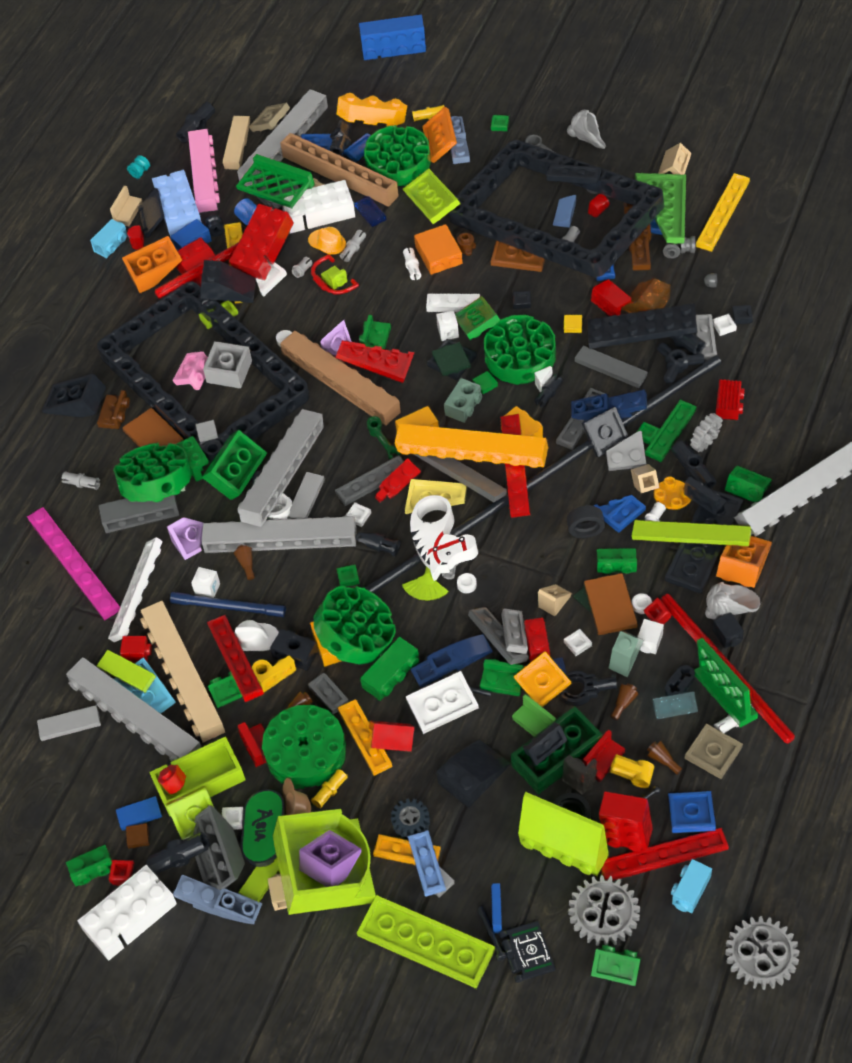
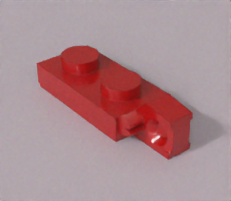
M407 458L379 486L381 490L376 494L375 499L381 503L387 496L390 499L395 497L421 471Z

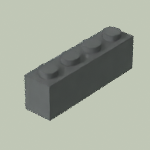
M175 495L166 497L160 502H130L124 498L99 505L101 521L106 533L180 516Z

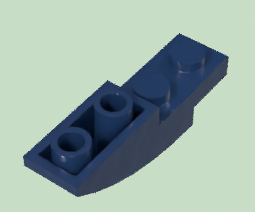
M640 390L613 397L602 394L571 401V416L573 419L589 420L612 407H616L621 419L632 417V412L647 409V394L645 390Z
M482 634L456 642L427 656L428 660L411 668V671L420 688L455 669L459 671L493 651Z

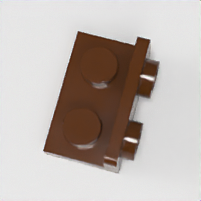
M121 390L120 396L106 395L97 422L98 427L120 429L121 423L125 420L126 408L130 405V399L127 397L126 391Z

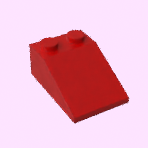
M200 237L177 251L182 261L176 266V269L183 274L203 263L204 260L212 258L215 254ZM202 275L190 282H195L201 287Z

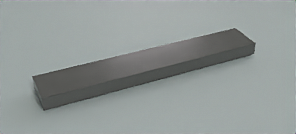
M413 454L492 502H496L507 493V489L454 458Z

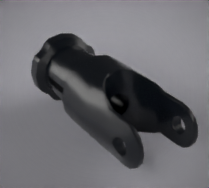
M359 532L356 534V540L364 543L372 550L388 552L394 557L399 552L400 540L394 541L379 533L368 534Z

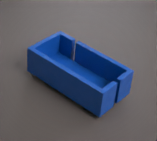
M422 15L359 23L364 60L377 59L378 56L384 58L426 52Z

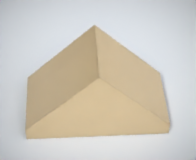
M556 584L541 588L538 592L539 608L556 616L572 593Z

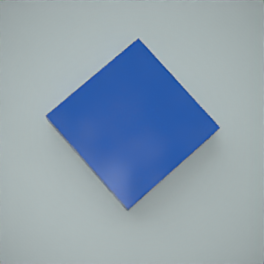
M711 791L668 793L672 833L716 831Z

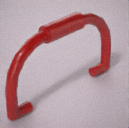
M330 254L318 259L311 267L313 280L322 290H326L328 293L335 295L345 294L359 286L354 279H351L352 286L343 290H333L316 275L315 269L320 263L327 259L332 263L335 261Z

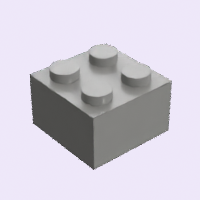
M214 342L203 368L206 382L241 388L252 362L249 347Z

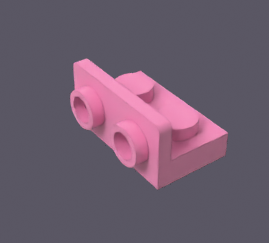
M187 353L173 382L176 385L191 384L195 390H199L205 380L203 368L208 358L205 353Z

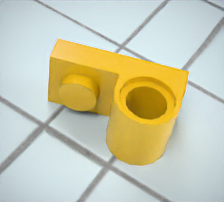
M290 655L280 659L273 667L266 660H258L252 666L263 692H266L296 671L294 660Z

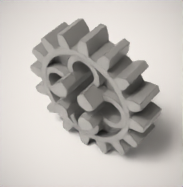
M710 413L709 416L705 417L704 421L700 422V426L695 428L694 437L691 439L692 443L690 446L693 449L703 452L704 449L708 448V445L713 443V439L718 437L719 428L722 426L723 420L715 413Z

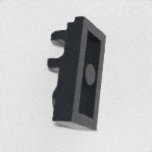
M555 722L543 731L540 736L531 739L532 742L524 745L523 749L530 756L533 764L537 766L564 744L567 738L560 724Z

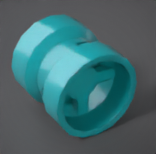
M138 155L134 159V163L129 164L127 170L133 177L139 179L144 174L143 172L150 168V163L145 157Z

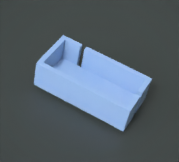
M184 170L170 173L168 177L163 175L152 178L154 188H158L164 220L170 236L196 219L201 222Z

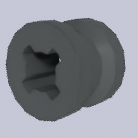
M695 236L685 237L684 243H680V253H695Z

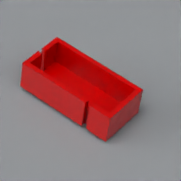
M258 204L229 260L231 266L254 278L265 281L271 270L270 264H274L294 224L289 213L279 209H274L273 211L272 207Z

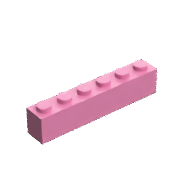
M208 129L189 131L194 195L198 212L218 210L217 203H220L219 193H216V191H219L218 183L214 181L217 179L216 169L213 170V168H216L215 158H212V156H215L214 148L211 146L213 145L212 135L208 134Z

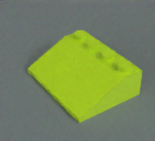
M525 792L518 832L521 844L527 849L540 851L541 854L548 858L554 857L566 866L572 865L577 867L584 874L598 876L609 855L604 825Z

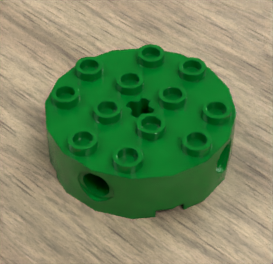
M397 125L387 126L377 130L366 141L364 148L366 168L396 181L397 186H407L428 170L431 165L429 140L423 132L414 127L397 128Z
M511 315L500 319L484 337L485 364L489 371L502 381L515 385L531 383L535 381V372L549 366L553 367L555 363V334L548 324L535 320L532 316Z
M152 443L137 447L124 454L120 458V463L115 465L113 469L121 496L130 502H160L166 497L177 495L190 482L192 476L185 449L172 443H168L167 446H159V443Z
M338 586L328 592L313 617L314 630L322 647L340 661L354 664H365L375 661L383 654L385 648L390 645L396 633L389 607L374 593L357 586L355 588Z
M297 705L283 710L270 721L263 734L262 750L270 773L282 784H284L286 778H290L294 789H305V787L315 785L318 787L322 785L338 769H341L346 760V741L339 720L328 710L315 705Z

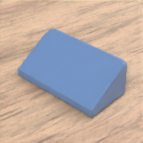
M576 195L559 199L553 226L570 228L576 206Z

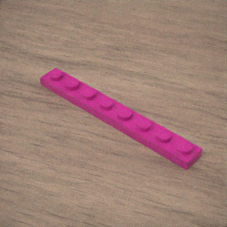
M44 507L27 516L29 522L101 617L106 620L119 612L120 606Z

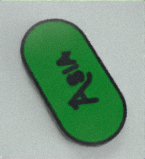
M264 789L254 793L248 798L244 806L241 853L245 860L255 867L268 866L277 858L273 834L278 816L286 815V804L281 794L275 790Z

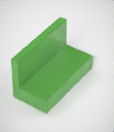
M526 694L523 696V706L512 715V719L532 736H536L556 721L554 716Z

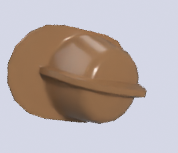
M286 778L283 785L286 815L310 813L311 804L307 795L294 790L292 780Z

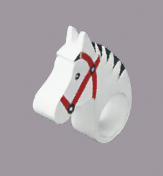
M438 495L427 496L418 501L413 509L410 521L415 548L422 562L430 569L434 581L437 580L441 573H449L456 564L472 560L478 555L474 536L463 535L456 537L449 535L454 524L452 508L446 498ZM433 510L446 512L442 519L431 524L429 522L423 523L421 520L426 513Z

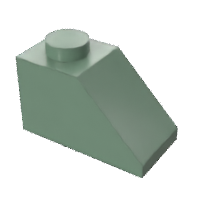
M620 631L612 649L609 669L628 677L644 640L628 632Z

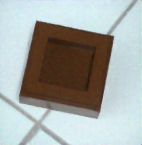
M147 823L126 827L128 849L149 845Z

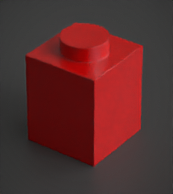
M123 636L120 654L121 657L132 663L138 662L143 657L148 662V656L152 654V645L149 644L146 636Z

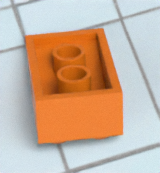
M169 236L122 257L126 269L139 293L156 286L182 261Z
M751 536L749 546L727 545L720 557L716 576L725 581L740 583L742 586L754 588L760 577L772 542Z

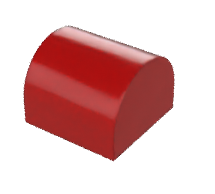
M598 194L589 202L588 214L598 217L610 205L607 197Z
M141 226L131 227L127 232L131 247L139 250L144 247Z
M660 598L655 599L643 610L650 621L665 624L672 616Z
M112 860L109 874L110 883L121 886L132 877L134 862L129 860Z

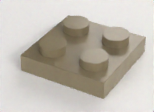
M281 103L267 106L249 126L252 132H261L266 129H274L277 126V122L286 116V112L290 108L289 105Z
M706 724L685 754V759L722 779L742 749L743 744Z

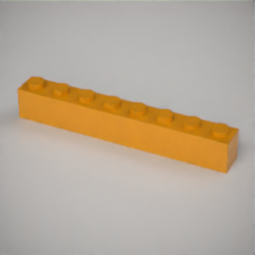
M399 424L395 439L397 451L405 455H430L439 458H455L457 460L469 459L476 462L488 461L494 464L508 463L513 466L527 465L532 468L545 466L548 451L547 440L541 437Z

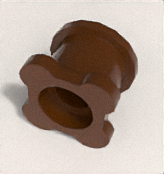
M462 233L457 237V243L461 252L470 256L472 250L476 248L473 235Z

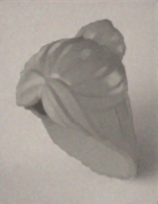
M586 109L577 112L572 118L571 125L567 128V134L588 142L597 148L605 149L606 147L600 137L595 115Z
M720 582L713 585L707 594L705 615L709 619H718L720 616L730 612L733 615L755 612L760 607V597L742 585H728Z

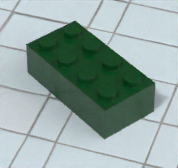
M575 706L553 722L560 724L567 741L537 766L533 764L530 756L525 753L523 746L511 754L512 767L538 795L582 762L602 738V733ZM546 727L544 730H542L540 733H538V734H537L536 736H534L533 738H537L538 736H540V734H541L543 731H545L548 727ZM531 739L524 745L530 744L532 742Z

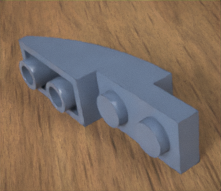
M452 116L451 121L457 141L450 149L453 164L470 162L462 116Z
M181 875L173 893L175 898L193 904V907L248 924L255 923L262 903L225 888L219 890L184 875Z

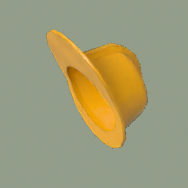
M334 227L321 228L312 232L308 237V242L312 247L327 254H338L346 247L344 237Z

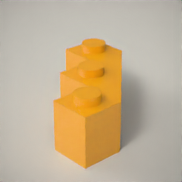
M347 93L338 98L336 114L347 122L362 120L364 124L377 125L378 123H386V126H398L405 122L407 105L396 98L384 103L376 96H370L361 100L354 94Z

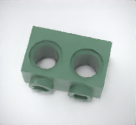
M461 378L444 403L445 416L465 423L467 418L472 416L475 405L479 404L482 399L480 385Z

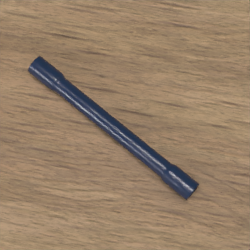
M172 592L170 596V603L260 613L276 617H285L286 606L259 604Z

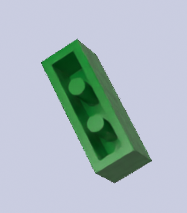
M399 637L360 678L362 688L380 701L385 696L390 695L393 687L398 682L403 681L406 673L418 664V649Z

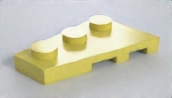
M411 479L405 514L412 513L418 501L431 495L446 498L451 506L464 504L467 486L462 483Z

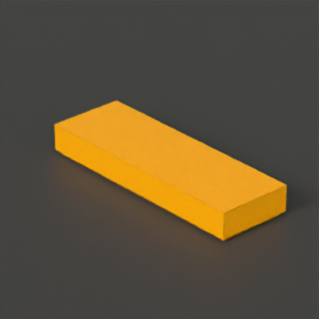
M378 835L373 853L374 857L416 865L409 840ZM433 845L438 861L441 847Z

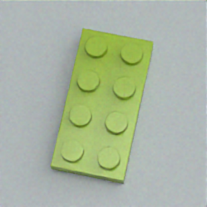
M430 169L403 188L405 194L432 224L439 221L460 204L458 199Z

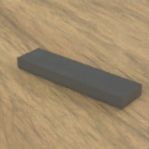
M584 345L575 357V362L637 388H640L648 374L647 371L596 350L589 349Z
M590 388L584 398L605 393ZM571 416L556 439V444L573 450L585 432L582 423L587 420L573 419Z
M398 455L335 490L337 496L347 506L378 489L381 483L404 461Z
M486 607L469 611L468 616L510 665L527 662V654L506 651L503 626Z

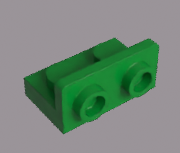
M368 315L367 321H364L363 324L364 332L359 337V343L365 344L366 347L379 346L385 350L391 324L373 321V315Z
M191 436L177 443V445L185 449L192 476L197 482L203 479L201 471H203L202 467L207 465L209 461L195 438Z
M736 466L729 474L725 491L752 502H759L770 487L772 479Z
M636 548L597 549V573L610 574L622 572L628 574L637 572Z
M485 659L480 689L520 696L522 687L514 679V676L524 669V666L518 663L510 665L496 659Z
M231 672L228 673L229 677L224 679L217 677L211 680V685L207 687L217 709L242 698Z
M103 845L67 861L66 865L75 887L85 885L96 877L109 874L112 859L106 845Z
M602 945V948L598 947L596 949L591 976L635 986L641 957L637 956L635 951L624 950V953L615 951L613 946Z

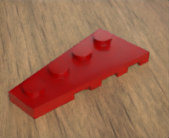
M342 340L336 358L403 383L414 352L402 353L397 349L390 351L384 350L379 346L366 347L365 344Z

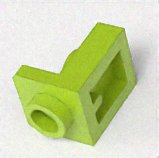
M333 266L321 273V278L333 290L347 283V275L344 269L339 270L336 266Z

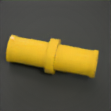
M444 105L412 111L414 122L423 119L430 120Z
M338 769L327 782L325 781L322 784V788L311 799V802L321 809L331 796H335L337 789L348 778L347 775Z

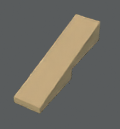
M250 116L233 117L223 158L225 169L238 170L242 166Z

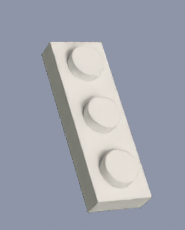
M427 294V312H449L453 310L458 312L478 299L480 294Z

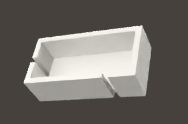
M345 180L307 189L292 209L282 205L283 211L288 212L294 222L290 233L305 230L302 215L306 216L308 229L355 217L353 201ZM294 196L286 197L284 200L290 202Z
M145 865L81 917L78 923L85 934L109 961L124 948L117 936L121 934L128 945L177 903L168 888Z

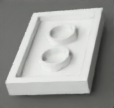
M461 671L406 696V700L423 734L479 708Z

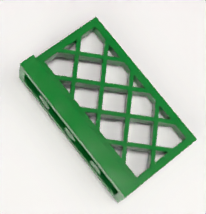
M256 154L253 157L254 163L236 185V188L292 209L307 188L312 189L315 183L311 172ZM255 170L262 172L256 175H252ZM266 176H275V178L266 180ZM264 178V181L255 184L254 180ZM287 180L289 183L280 185L279 181ZM252 181L253 185L244 186L247 182ZM278 183V186L268 188L269 184ZM302 185L299 189H293V186ZM263 186H266V188H267L266 190H263V191H258V190L256 189V188H260V187H263ZM291 187L292 191L282 193L283 189ZM279 190H280V194H279V195H276V196L270 195V193H273V192H276V191H279ZM294 196L290 202L284 200L286 197Z
M703 638L698 639L700 667L694 670L695 677L740 728L756 720L758 713L750 704V691L748 687Z

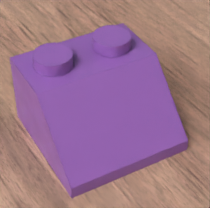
M328 830L300 849L299 870L325 887L337 886L348 877L361 853V848L333 831Z

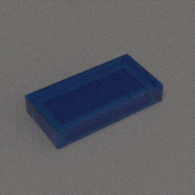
M369 196L354 203L355 208L372 227L386 220V215Z

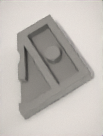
M641 431L606 451L608 471L632 469L646 465Z

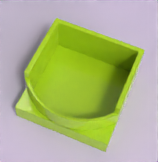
M341 809L278 816L273 840L288 915L373 903L376 895L369 869L370 849L365 836L360 830L358 819H348L342 815ZM328 830H331L361 848V853L346 880L337 886L325 887L299 870V851Z

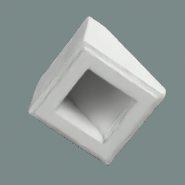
M551 366L535 372V385L540 392L544 384H547L552 378Z

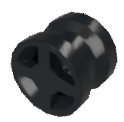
M212 215L206 219V226L209 229L210 236L213 237L224 233L222 218L218 215Z

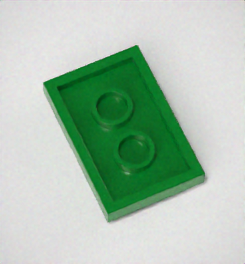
M483 296L455 313L457 323L470 340L480 336L484 330L492 328L500 321Z

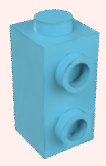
M111 219L90 240L93 251L107 258L128 237L126 227L122 222Z
M693 859L689 866L685 865L680 874L682 879L679 884H674L671 895H673L672 904L678 910L693 913L711 878L712 868Z

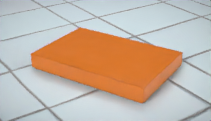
M444 106L422 126L424 135L429 140L430 161L433 163L457 143L449 109Z

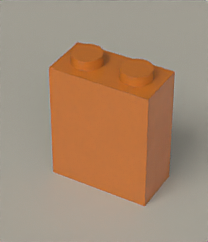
M446 224L414 235L415 247L431 275L463 264L462 252Z

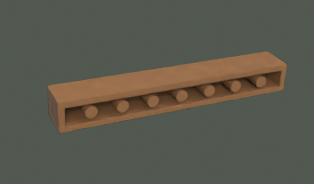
M289 133L280 142L284 158L335 182L345 180L348 188L389 207L398 197L397 182L292 133Z
M294 331L280 343L282 355L369 415L379 417L385 426L401 413L400 402L395 396L389 395L382 387L373 384L369 378H364L357 370L351 369L342 360L336 359L329 351L326 352L317 343L308 340L304 334Z

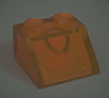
M655 278L639 283L630 295L632 298L631 302L621 307V309L629 313L661 309L670 299V285Z

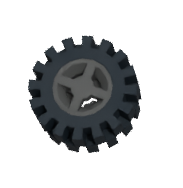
M406 799V803L400 801L399 806H394V811L392 810L391 822L397 836L401 835V838L405 839V837L408 838L410 835L429 829V812L426 805L423 806V802L419 801L417 803V799H413L410 802L409 799Z

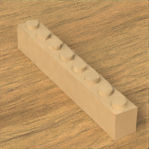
M163 601L142 609L143 618L140 621L144 629L148 628L150 631L147 635L151 644L155 643L157 646L154 650L158 659L163 658L164 660L162 667L166 675L170 673L172 677L169 681L173 690L177 689L179 692L176 696L180 705L185 704L187 708L184 710L188 721L192 720L194 723L191 727L195 736H200L202 742H206L225 733L217 711Z

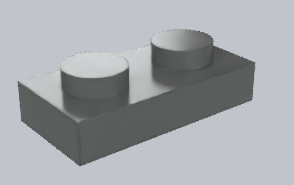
M325 673L308 684L310 690L332 714L338 712V707L349 703L348 698Z

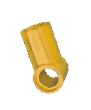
M617 754L610 767V773L631 780L633 785L640 788L649 787L654 771V765L648 761L639 760L636 762Z

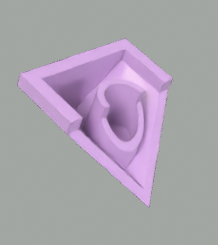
M344 320L321 340V348L326 352L329 351L334 357L337 355L342 340L352 342Z
M183 517L168 525L167 529L172 543L184 560L202 551L204 523Z

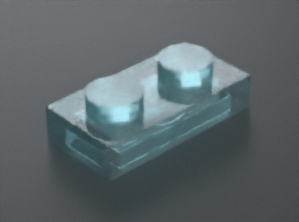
M694 692L653 699L656 719L698 712Z

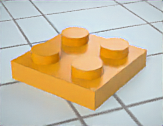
M546 652L542 653L514 676V679L528 696L541 707L572 684Z

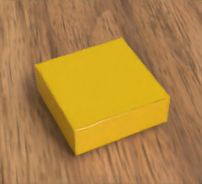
M564 315V333H582V315Z

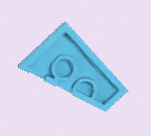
M144 657L135 664L156 676L146 693L117 678L114 679L160 714L176 703Z

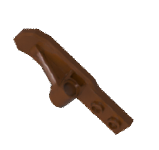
M623 203L624 215L633 205ZM650 224L629 246L633 270H650L651 268L649 242L651 240Z

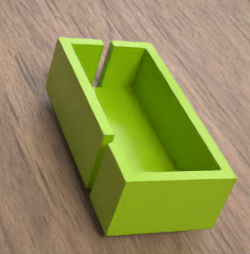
M226 736L171 762V765H178L186 775L184 786L174 794H168L158 782L159 773L164 768H167V764L149 772L169 816L171 815L166 803L202 786H205L209 797H212L245 781L242 768Z

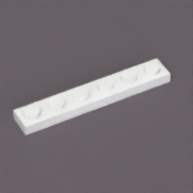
M157 537L145 544L108 637L113 642L121 640L123 636H127L129 633V625L135 618L136 607L141 602L142 592L148 585L149 581L147 579L155 567L154 561L161 552L160 546L162 541Z

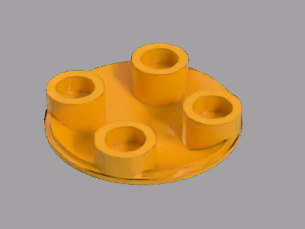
M666 477L664 481L659 483V488L654 489L655 501L665 505L666 509H681L691 501L690 498L684 495L685 483L675 480L674 477Z

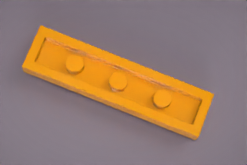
M355 699L338 707L339 714L373 775L375 776L391 768L392 763L385 750L371 748L372 730L369 729L370 723L357 700Z

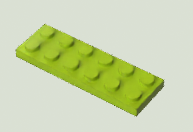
M377 895L357 931V936L476 989L495 951V946Z

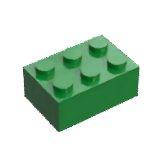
M238 430L228 437L202 478L228 499L232 500L242 493L267 452Z

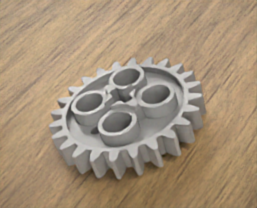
M601 875L600 881L592 877L591 884L584 880V888L577 886L578 893L573 892V900H569L571 908L568 909V914L572 916L570 917V923L575 924L574 931L581 930L580 938L587 935L588 943L596 939V946L600 944V941H604V944L608 945L610 940H612L614 945H617V938L624 942L625 934L632 935L631 928H637L635 921H639L640 915L637 914L640 912V906H637L638 898H633L634 890L627 892L628 884L620 886L621 879L614 883L612 882V876L609 877L608 881L604 880L603 875ZM609 893L603 928H599L605 895ZM592 896H599L601 899L593 901L590 898ZM614 900H619L622 902V904L616 906L612 902ZM594 916L597 919L595 921H588L586 917ZM611 920H615L618 922V924L616 926H611L608 924V922Z
M762 916L759 917L758 922H755L753 917H750L749 924L743 920L741 923L742 928L736 925L734 928L735 933L730 932L729 938L731 940H727L726 946L728 949L725 951V955L730 956L727 958V964H733L731 972L738 971L737 979L745 977V985L752 981L753 988H756L759 983L762 989L765 990L766 984L769 983L771 988L774 989L776 981L782 986L783 978L790 980V973H795L796 967L794 965H798L799 959L796 957L800 953L799 950L795 949L798 942L791 941L794 936L793 933L786 934L787 926L782 929L779 928L780 921L773 925L771 924L770 917L767 922H763ZM761 934L767 939L762 941L757 939L756 936ZM747 949L752 954L744 955L741 953V950ZM780 950L784 955L777 956L773 951ZM765 965L769 970L761 971L758 966Z

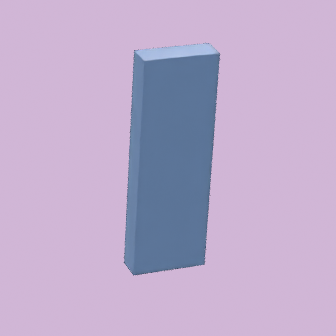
M429 831L408 836L425 897L446 891Z

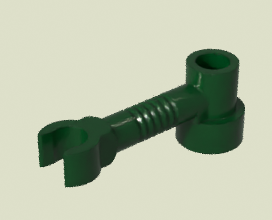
M377 416L368 418L367 429L370 435L377 437L384 446L389 460L393 459L391 455L393 453L400 456L397 448L392 446L382 433L381 419Z

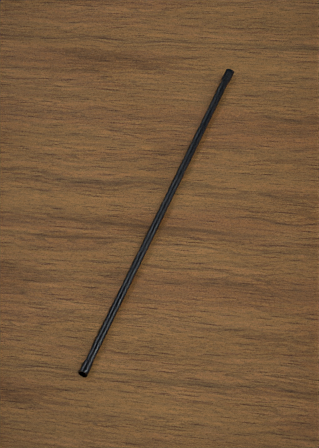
M714 355L701 366L647 401V409L632 412V417L621 419L624 427L705 373L719 366L721 359ZM587 440L528 479V491L591 450L590 441ZM508 493L451 530L449 535L460 537L508 505ZM418 553L365 587V589L375 593L422 562Z

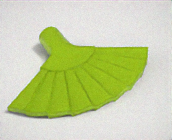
M427 566L423 576L402 584L404 590L410 596L419 600L439 599L449 592L436 580H433L431 571Z

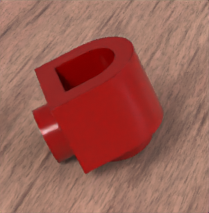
M178 765L167 766V768L160 771L158 782L168 794L178 792L184 786L186 780L185 773Z

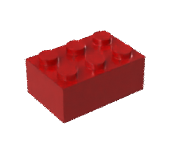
M604 792L599 818L605 828L607 844L614 848L626 847L636 852H640L641 849L647 850L653 829L648 799Z

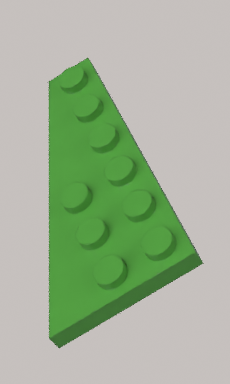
M635 173V180L663 190L665 207L655 217V220L666 243H684L686 175Z

